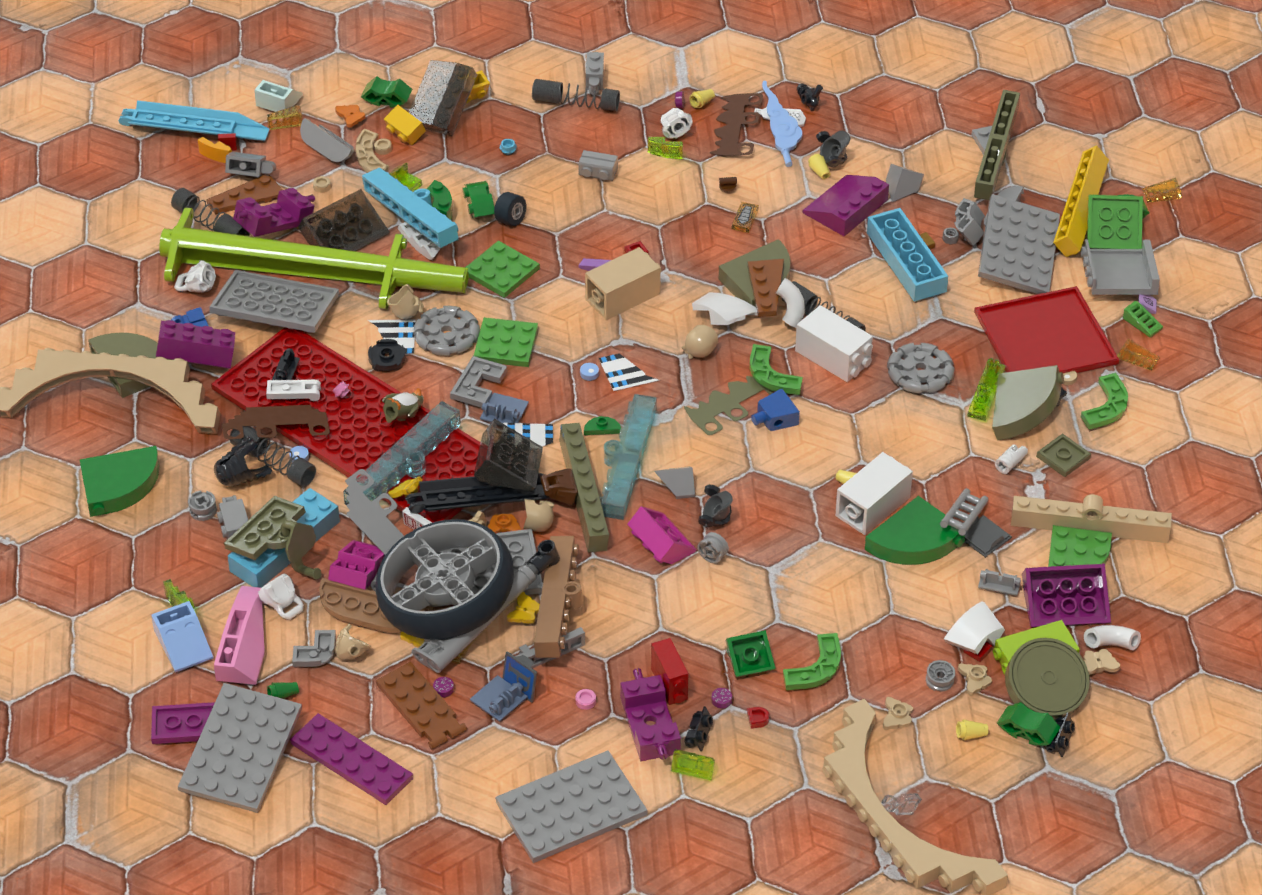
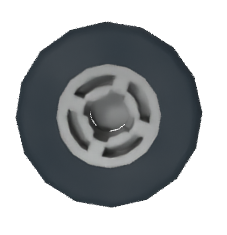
M502 193L494 207L496 220L510 226L519 225L526 214V200L523 196L514 193Z

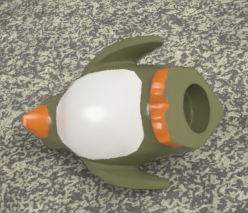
M417 388L411 394L403 392L385 396L382 402L385 403L383 410L386 421L388 423L396 419L406 421L407 418L415 417L419 407L424 402L421 389Z

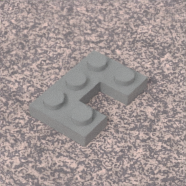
M473 356L450 392V398L482 408L483 403L489 402L492 391L478 387L482 379L501 383L507 373V366Z

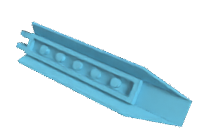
M137 100L136 109H123L122 116L118 120L123 126L136 125L211 135L236 133V138L266 141L270 130L238 112Z

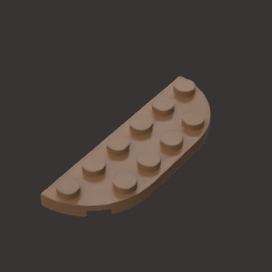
M322 578L319 587L320 600L324 609L331 616L344 622L386 633L397 634L402 632L391 624L381 611L376 592ZM427 606L420 611H434V607Z

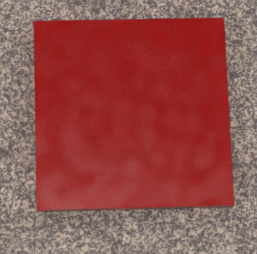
M1077 286L974 308V313L1006 372L1057 365L1062 373L1072 371L1080 373L1119 364L1118 356Z

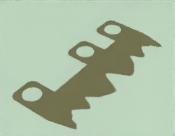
M746 376L747 383L740 381L728 383L729 395L714 390L709 396V403L700 401L698 409H691L687 406H684V409L690 419L707 435H713L723 429V426L714 416L724 412L733 421H738L748 415V411L739 404L740 402L762 390H765L768 394H772V391L759 384L754 377ZM738 408L743 411V414L740 417H734L731 415V410ZM713 422L717 425V429L708 431L705 425Z

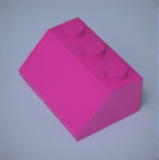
M641 506L627 524L632 529V534L643 541L642 545L649 551H652L654 553L653 557L660 563L673 564L695 553L697 550L662 512Z

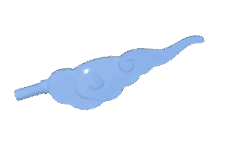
M763 81L762 88L769 99L767 114L770 117V129L775 138V147L781 151L786 167H791L792 161L789 152L794 150L797 143L801 140L802 129L798 126L797 120L790 116L787 110L783 109L776 95L769 90L767 81Z

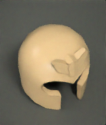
M408 284L404 285L387 300L394 315L405 320L414 317L418 312H423L424 307L421 300L413 294L414 291Z
M697 325L688 333L685 345L681 348L685 350V354H688L689 359H692L693 356L704 358L715 349L718 344V336L711 327Z
M525 499L527 518L523 529H532L535 532H543L549 529L554 519V504L540 500L541 505L535 503V500Z

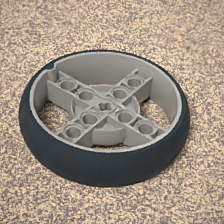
M459 519L433 522L411 531L397 541L387 552L380 564L376 577L377 601L388 621L408 635L430 640L457 637L482 626L502 608L512 589L514 579L513 559L505 542L494 531L484 525ZM451 548H468L460 554L452 552L436 553ZM496 563L495 570L487 584L478 593L474 594L471 591L474 585V576ZM416 564L419 568L415 575V582L394 595L400 579ZM430 604L436 606L454 605L443 610L420 611Z

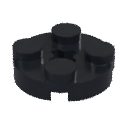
M394 339L378 340L376 345L373 347L371 345L368 350V360L375 371L400 370L406 358L404 346L399 345Z

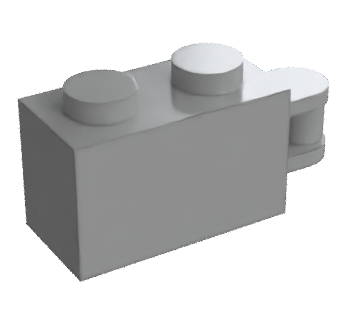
M587 52L586 86H588L587 90H589V93L594 95L595 87L596 94L599 93V90H603L604 53Z
M231 152L226 155L225 173L260 177L265 173L270 174L276 169L275 162L267 161L266 156Z
M236 495L223 497V503H219L220 512H217L219 524L223 523V526H221L223 538L227 537L229 539L248 521L243 500H237Z

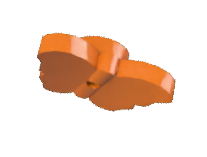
M358 105L335 107L336 114L344 118L348 128L353 127L366 118L365 113L360 112Z
M513 514L493 515L488 525V528L495 533L522 530Z

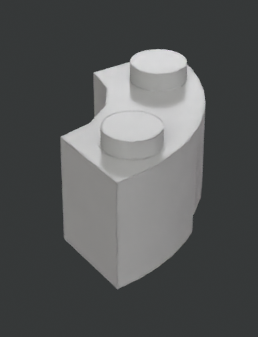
M963 198L956 209V222L954 223L967 242L974 246L984 234V231L981 229V222L985 215L974 201Z

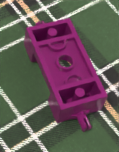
M288 188L279 191L277 203L261 206L251 197L237 200L233 219L254 237L311 224L315 205L311 202L315 201V196L313 194L303 196L296 189Z
M638 668V672L637 669H634L635 680L620 682V698L640 762L656 758L664 760V758L667 759L669 756L681 754V737L676 722L672 723L665 701L666 690L661 675L644 678L640 668ZM653 721L655 724L647 725L646 722Z

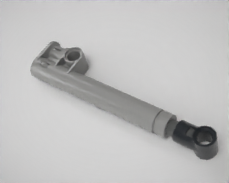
M552 540L542 541L538 545V551L527 561V566L521 565L514 572L512 589L507 600L488 622L469 633L457 637L440 640L424 639V643L419 648L412 649L413 656L421 664L440 673L536 580V574H541L548 566L556 565L559 562L560 557L555 543Z

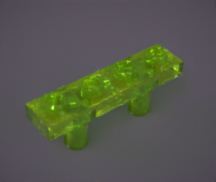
M994 358L988 359L970 404L967 417L986 421L997 392L998 375L1005 371L1006 365L999 364V360L995 359V362H993Z

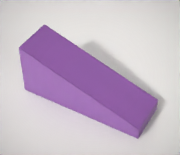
M583 258L579 268L590 271L611 260Z

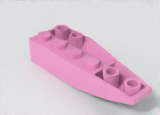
M241 586L236 596L214 662L216 681L257 684L265 655L263 606L258 591L261 589L259 587Z

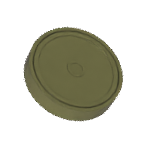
M1037 638L1026 642L1018 648L1006 667L1005 684L1013 703L1022 702L1027 708L1035 712L1049 713L1054 720L1060 716L1065 718L1067 712L1071 715L1084 701L1089 689V672L1083 658L1070 645L1057 639Z

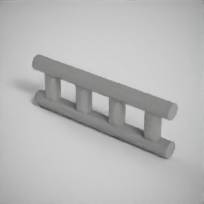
M965 488L940 522V526L946 528L948 525L959 529L958 533L960 535H965L987 504L988 497L982 496L980 499L971 495L970 490ZM965 501L975 504L976 506H972L968 503H965ZM959 509H962V510H964V511H967V512H969L970 514H966V513H964V512H962V511H959ZM953 517H956V518H958V519H960V520H963V521H965V522L962 523V522H960V521H958V520L953 519Z

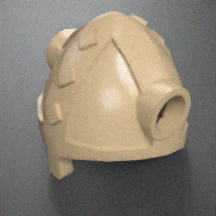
M348 624L340 631L335 646L337 657L345 661L360 657L371 647V645L349 635L348 631L352 628L351 624Z

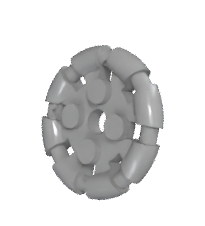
M443 306L440 309L435 307L424 312L421 315V319H417L413 329L417 344L425 351H431L432 354L440 356H450L452 353L460 354L473 346V342L475 343L478 340L480 326L476 317L469 311H463L457 306Z
M909 343L897 349V352H893L890 355L887 363L888 374L891 380L897 386H902L904 390L921 394V392L933 393L943 389L945 384L951 382L955 372L954 363L949 354L944 350H939L938 346L929 343H920V345Z

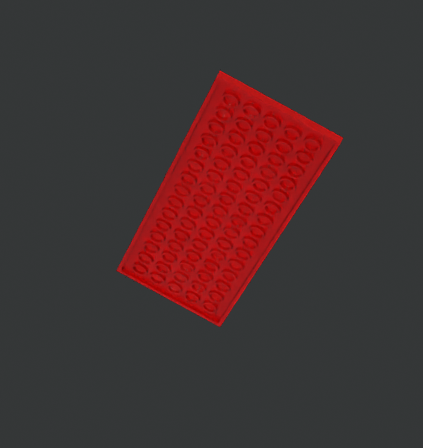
M284 327L211 383L212 390L245 411L247 407L311 405L312 409L326 412L330 431L328 435H311L308 424L275 425L276 431L297 445L304 446L308 449V452L348 478L358 470L364 469L374 479V484L367 490L376 496H380L382 493L388 494L389 491L404 481L412 480L419 476L422 478V481L504 474L512 468L510 460L422 405L419 407L415 417L407 418L406 421L396 419L388 423L383 410L385 403L382 400L389 394H400L401 392L302 330ZM288 348L293 349L295 357L300 358L292 380L320 381L319 400L267 399V381L272 380L280 358ZM344 381L346 384H349L348 389L350 391L343 398L340 396L335 397L333 389L339 383ZM317 425L313 427V430L317 433H322L325 431V427ZM363 474L358 475L356 478L357 483L360 485H367L369 482L368 477ZM404 494L392 498L397 503L396 509L401 512L409 506ZM383 498V499H382V500H384L385 502H387L388 504L392 505V504H391V501H390L389 499H386V498ZM463 508L423 510L418 514L433 523L450 520Z

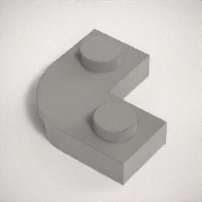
M315 630L314 646H293V667H316L329 662L335 653L336 631Z

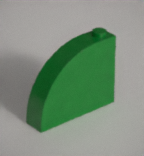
M156 446L80 459L90 517L126 509L142 500L152 490L158 479L160 468Z
M917 496L866 536L865 550L873 556L891 563L902 565L926 564L941 559L957 547H961L965 542V535H960L958 533L959 529L952 526L941 527L940 522L945 517V514L920 496Z

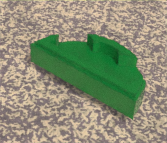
M595 417L584 426V435L622 434L620 424L610 417Z

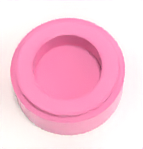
M589 689L578 691L575 696L576 705L584 710L593 708L596 704L595 693Z

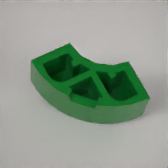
M376 76L367 83L361 98L373 105H389L391 108L405 104L413 89L401 79L387 81Z
M434 180L427 188L430 191L432 207H435L452 221L451 193L445 185Z
M487 181L464 184L465 187L462 188L463 197L467 198L469 203L467 205L469 215L472 214V218L494 215L492 194L489 193Z
M1022 702L1007 706L997 721V724L1012 737L1017 739L1019 736L1029 740V744L1039 746L1050 745L1061 728L1049 713L1035 712L1027 708Z

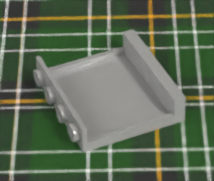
M1085 239V246L1081 247V257H1083L1085 277H1088L1087 286L1091 288L1092 295H1158L1160 278L1150 240H1143L1142 249H1090L1088 239Z

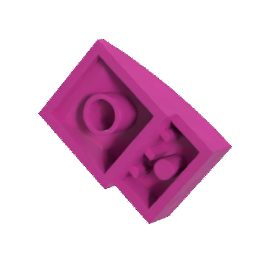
M352 540L338 552V559L330 565L328 580L365 590L378 573L385 554L375 545Z

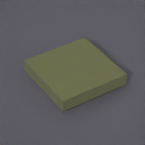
M1062 433L1039 450L1036 457L1066 477L1091 458V453Z

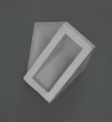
M891 164L886 178V183L889 184L891 201L894 202L919 191L924 174Z
M687 466L654 471L673 492L676 499L695 497L692 467Z

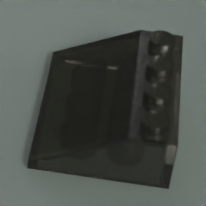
M430 60L409 113L421 121L425 129L452 137L477 78V73L473 67L457 62Z
M362 189L303 218L298 226L310 245L348 251H357L390 233Z
M494 419L482 434L474 476L479 481L492 486L534 491L536 489L543 447Z

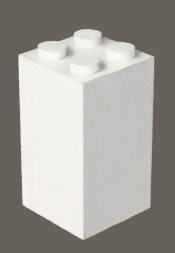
M820 305L797 324L795 351L842 380L849 382L853 377H857L861 370L871 364L873 336Z
M882 452L837 489L835 516L863 535H867L910 498L913 471Z

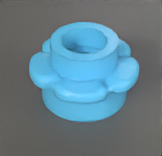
M504 139L499 148L504 154L510 155L516 151L517 146L514 140Z

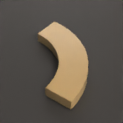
M364 128L356 141V157L359 165L366 173L379 167L388 172L389 166L381 162L373 152L374 143L379 139V134Z

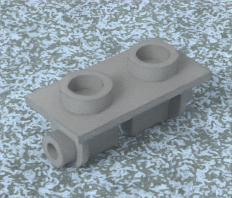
M985 569V571L981 570L978 588L1017 596L1021 578H1018L1017 575L1004 573L1003 576H999V572Z

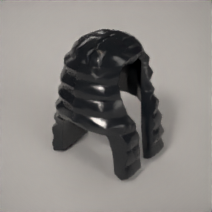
M247 436L246 439H242L235 447H232L230 452H227L225 456H222L215 463L214 473L222 485L234 487L235 485L238 486L241 482H252L253 479L258 480L260 477L264 478L267 474L272 473V469L267 465L258 469H248L244 457L258 447L257 442L253 438Z

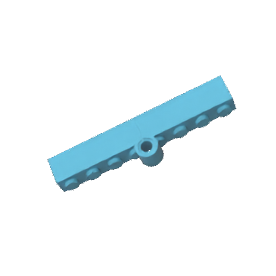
M380 167L362 175L366 192L437 246L442 248L458 240L457 224L448 219L446 215L440 213L435 207H432L430 191L428 189H417L412 192L407 186L401 184Z

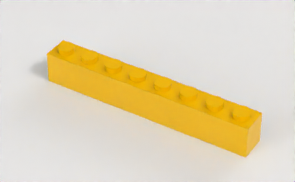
M1097 145L1082 153L1053 243L1065 257L1076 255L1081 251L1087 231L1088 195H1098L1109 159Z

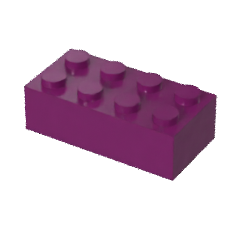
M172 320L161 321L156 357L172 360L180 358L192 363L231 368L235 332L229 329H213L210 326H194L191 323L181 324Z

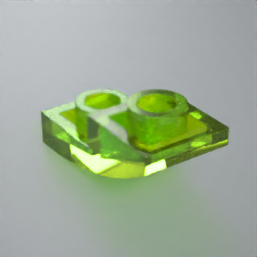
M648 137V153L664 158L682 159L683 142H665V137Z
M171 579L163 581L165 595L173 607L190 601L194 609L193 600L191 597H187L185 591L179 592L178 586H173Z

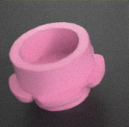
M344 381L339 383L333 389L335 397L340 396L343 398L350 391L348 389L349 384H346Z

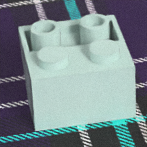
M262 80L254 90L256 106L283 115H287L303 96L302 92Z

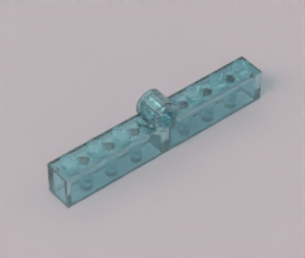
M634 394L633 400L629 401L628 404L629 413L624 416V428L620 429V442L610 440L604 444V463L612 467L607 472L608 482H604L602 494L604 495L603 497L600 496L604 517L620 520L625 518L657 411V397Z
M441 401L366 470L374 479V484L363 492L372 502L382 493H387L407 474L413 478L423 476L426 472L425 456L434 451L439 443L446 440L448 435L460 426V410ZM363 474L356 479L360 485H367L369 482L368 477ZM345 489L343 491L344 504L348 505L349 501L346 499V497L349 495V493Z

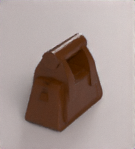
M570 468L540 477L546 496L569 505H574L578 491Z

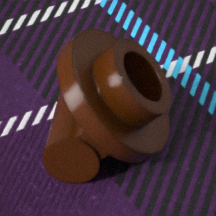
M737 177L719 178V188L722 191L731 192L736 189Z

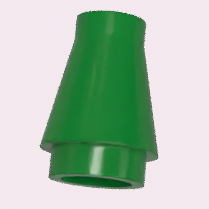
M272 682L271 685L267 686V695L286 699L292 695L299 694L297 682Z

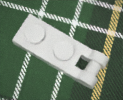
M268 380L267 399H310L317 401L320 399L319 390L321 389V382L318 380Z

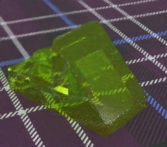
M408 163L402 164L389 173L412 192L422 186L421 179L408 173Z

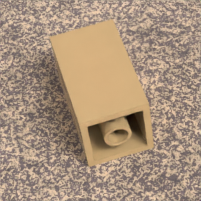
M638 247L585 273L586 301L605 320H608L659 295L661 267L650 258L648 253Z

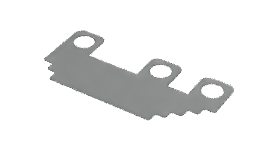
M360 469L345 480L348 485L346 491L349 493L346 497L349 501L347 507L350 510L347 512V515L386 555L390 548L404 537L386 517L397 508V503L387 493H382L371 502L363 492L374 484V479L364 469ZM360 474L366 475L369 480L368 484H358L356 481L357 476ZM383 498L389 499L392 504L391 508H381L379 501Z

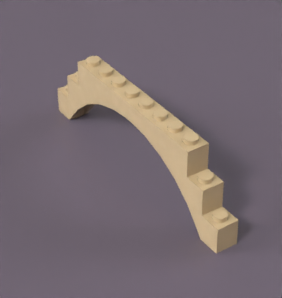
M38 349L35 369L27 367L16 369L12 390L7 387H0V417L12 418L31 400L51 388L73 380L110 376L136 380L154 387L170 397L187 414L198 433L217 434L221 413L218 406L206 403L203 405L205 396L203 384L198 381L188 382L190 367L187 361L180 358L167 360L163 357H156L154 359L142 355L130 357L126 354L116 356L104 352L92 354L89 351L78 353L71 350Z
M865 699L843 708L842 723L845 728L834 732L832 746L835 752L824 757L823 773L827 778L831 779L835 789L843 794L849 807L854 808L860 821L865 822L869 827L871 835L880 841L883 850L891 855L894 864L902 869L908 882L913 883L918 889L939 879L940 884L946 887L950 893L972 883L974 889L982 895H992L1006 888L1008 874L996 859L969 857L938 848L915 836L901 826L887 812L873 791L866 772L865 748L875 726L876 712Z

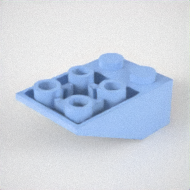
M190 601L151 615L154 632L175 672L214 659Z

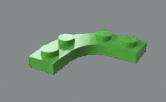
M753 344L749 366L754 379L770 391L783 389L785 393L800 395L803 377L776 372L769 365L772 347Z
M1117 373L1101 376L1098 380L1099 385L1107 395L1108 401L1100 407L1081 412V418L1089 430L1115 422L1124 414L1127 408L1128 392Z
M837 633L817 635L820 657L816 663L804 668L783 669L786 690L818 687L829 681L836 674L841 661V648Z

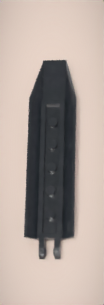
M525 471L419 482L420 493H411L405 499L407 504H409L410 513H420L423 510L433 511L524 502L525 499L544 500L552 498L544 494L540 477L546 474Z

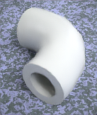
M785 278L776 294L781 296L787 304L786 313L782 318L783 321L797 328V324L802 321L805 313L804 298L799 288Z
M1115 625L1092 627L1084 633V641L1090 648L1112 645L1135 650L1141 640L1139 631Z

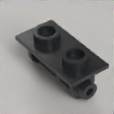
M288 348L284 351L272 380H292L300 358L295 357L293 349Z
M706 706L703 707L702 711H697L693 714L689 726L692 730H688L684 739L687 747L698 746L700 752L703 751L710 727L713 725V717L708 712Z
M1069 712L1066 713L1065 718L1060 716L1055 719V722L1061 728L1051 744L1045 745L1048 752L1059 751L1061 757H1063L1065 750L1069 747V740L1075 731V723L1072 721Z

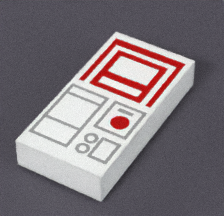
M408 507L402 511L404 524L413 530L432 523L418 513H410Z

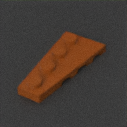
M265 174L208 198L206 201L207 204L213 205V209L218 208L220 213L235 210L237 200L251 197L256 202L264 201V203L272 202L271 199L278 198L279 191L283 189L269 174ZM217 209L213 210L215 215L218 214Z
M784 259L748 261V271L758 317L777 316L779 295L776 292L781 285Z

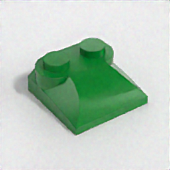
M766 630L726 638L727 654L730 657L736 678L776 669Z

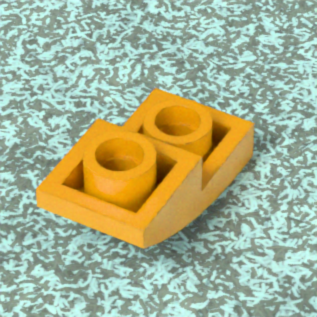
M204 137L198 139L200 154L209 159L226 163V155L232 152L229 146L220 141L214 144Z

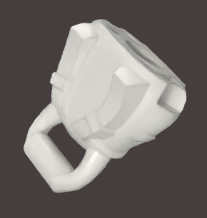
M673 108L661 117L663 135L670 139H677L687 133L693 123L692 116L679 108Z
M200 260L187 273L178 276L174 288L177 291L188 290L200 293L209 291L215 281V269L212 268L211 264Z
M287 574L278 576L258 591L260 600L264 604L273 607L284 619L290 620L303 612V602L295 594V585ZM293 602L298 604L287 613H284L283 608L288 607Z

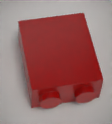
M671 638L651 643V670L654 676L661 675L668 705L688 700L689 673Z

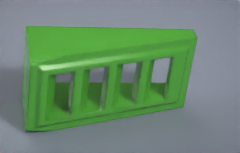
M1134 301L1124 309L1123 319L1147 336L1152 337L1163 329V326L1139 302Z

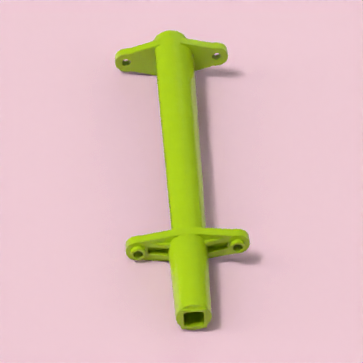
M185 207L177 225L173 229L164 228L160 237V256L168 258L164 272V280L168 282H174L182 263L198 264L202 260L214 267L381 284L379 308L387 309L389 306L387 300L392 296L397 286L403 287L408 284L411 288L466 293L469 280L468 268L401 258L403 249L407 247V238H404L403 234L395 235L389 256L194 229L191 228L194 211L192 208Z

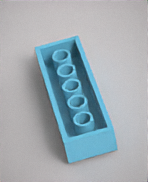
M901 208L868 217L867 234L914 302L947 292V273Z
M311 488L307 489L293 501V503L304 506L306 511L296 522L313 526L316 541L340 522L338 505ZM268 548L256 560L235 552H231L228 555L229 571L252 587L262 588L290 564L285 548Z

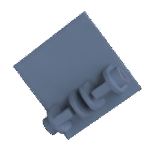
M493 393L489 402L483 403L482 410L484 411L480 419L503 425V423H519L529 401Z
M497 675L471 697L470 701L500 722L527 699L528 696L522 692L523 686L519 682L511 685Z

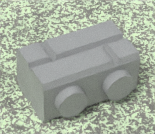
M583 150L578 164L579 175L613 181L618 169V156Z

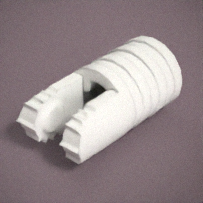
M1013 444L995 461L996 469L1003 474H1007L1025 457L1028 449L1025 446L1018 448Z

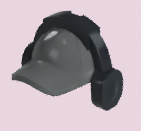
M840 130L830 136L829 132L821 131L816 135L817 140L823 143L820 148V155L824 157L828 166L836 167L847 160L846 147L851 139L847 132Z
M706 485L704 492L710 498L705 503L703 515L699 516L698 522L705 527L723 526L730 520L733 497L728 491L720 492V488L715 485Z

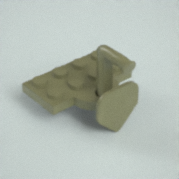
M274 496L224 542L225 549L256 560L268 548H285L288 560L294 571L312 577L315 580L320 579L322 575L319 568L307 567L302 562V557L312 549L316 541L313 526L296 522L306 513L304 506Z

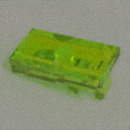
M675 749L671 771L712 780L715 759Z

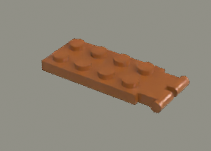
M411 661L376 680L379 689L421 738L425 736L430 741L428 742L430 749H434L447 742V735L452 739L467 731L466 725L457 722L456 713Z

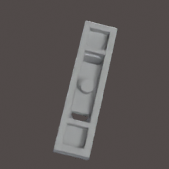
M581 627L567 633V635H563L565 637V649H561V656L585 645V632ZM526 644L519 647L520 653L515 656L525 655L534 662L531 668L555 659L536 658L535 648L529 649Z

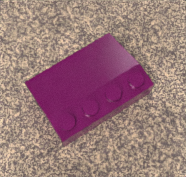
M845 175L803 209L802 213L840 235L846 236L888 201L889 184L877 177Z
M1105 564L1025 568L1022 572L1023 592L1031 628L1062 620L1065 626L1111 623Z

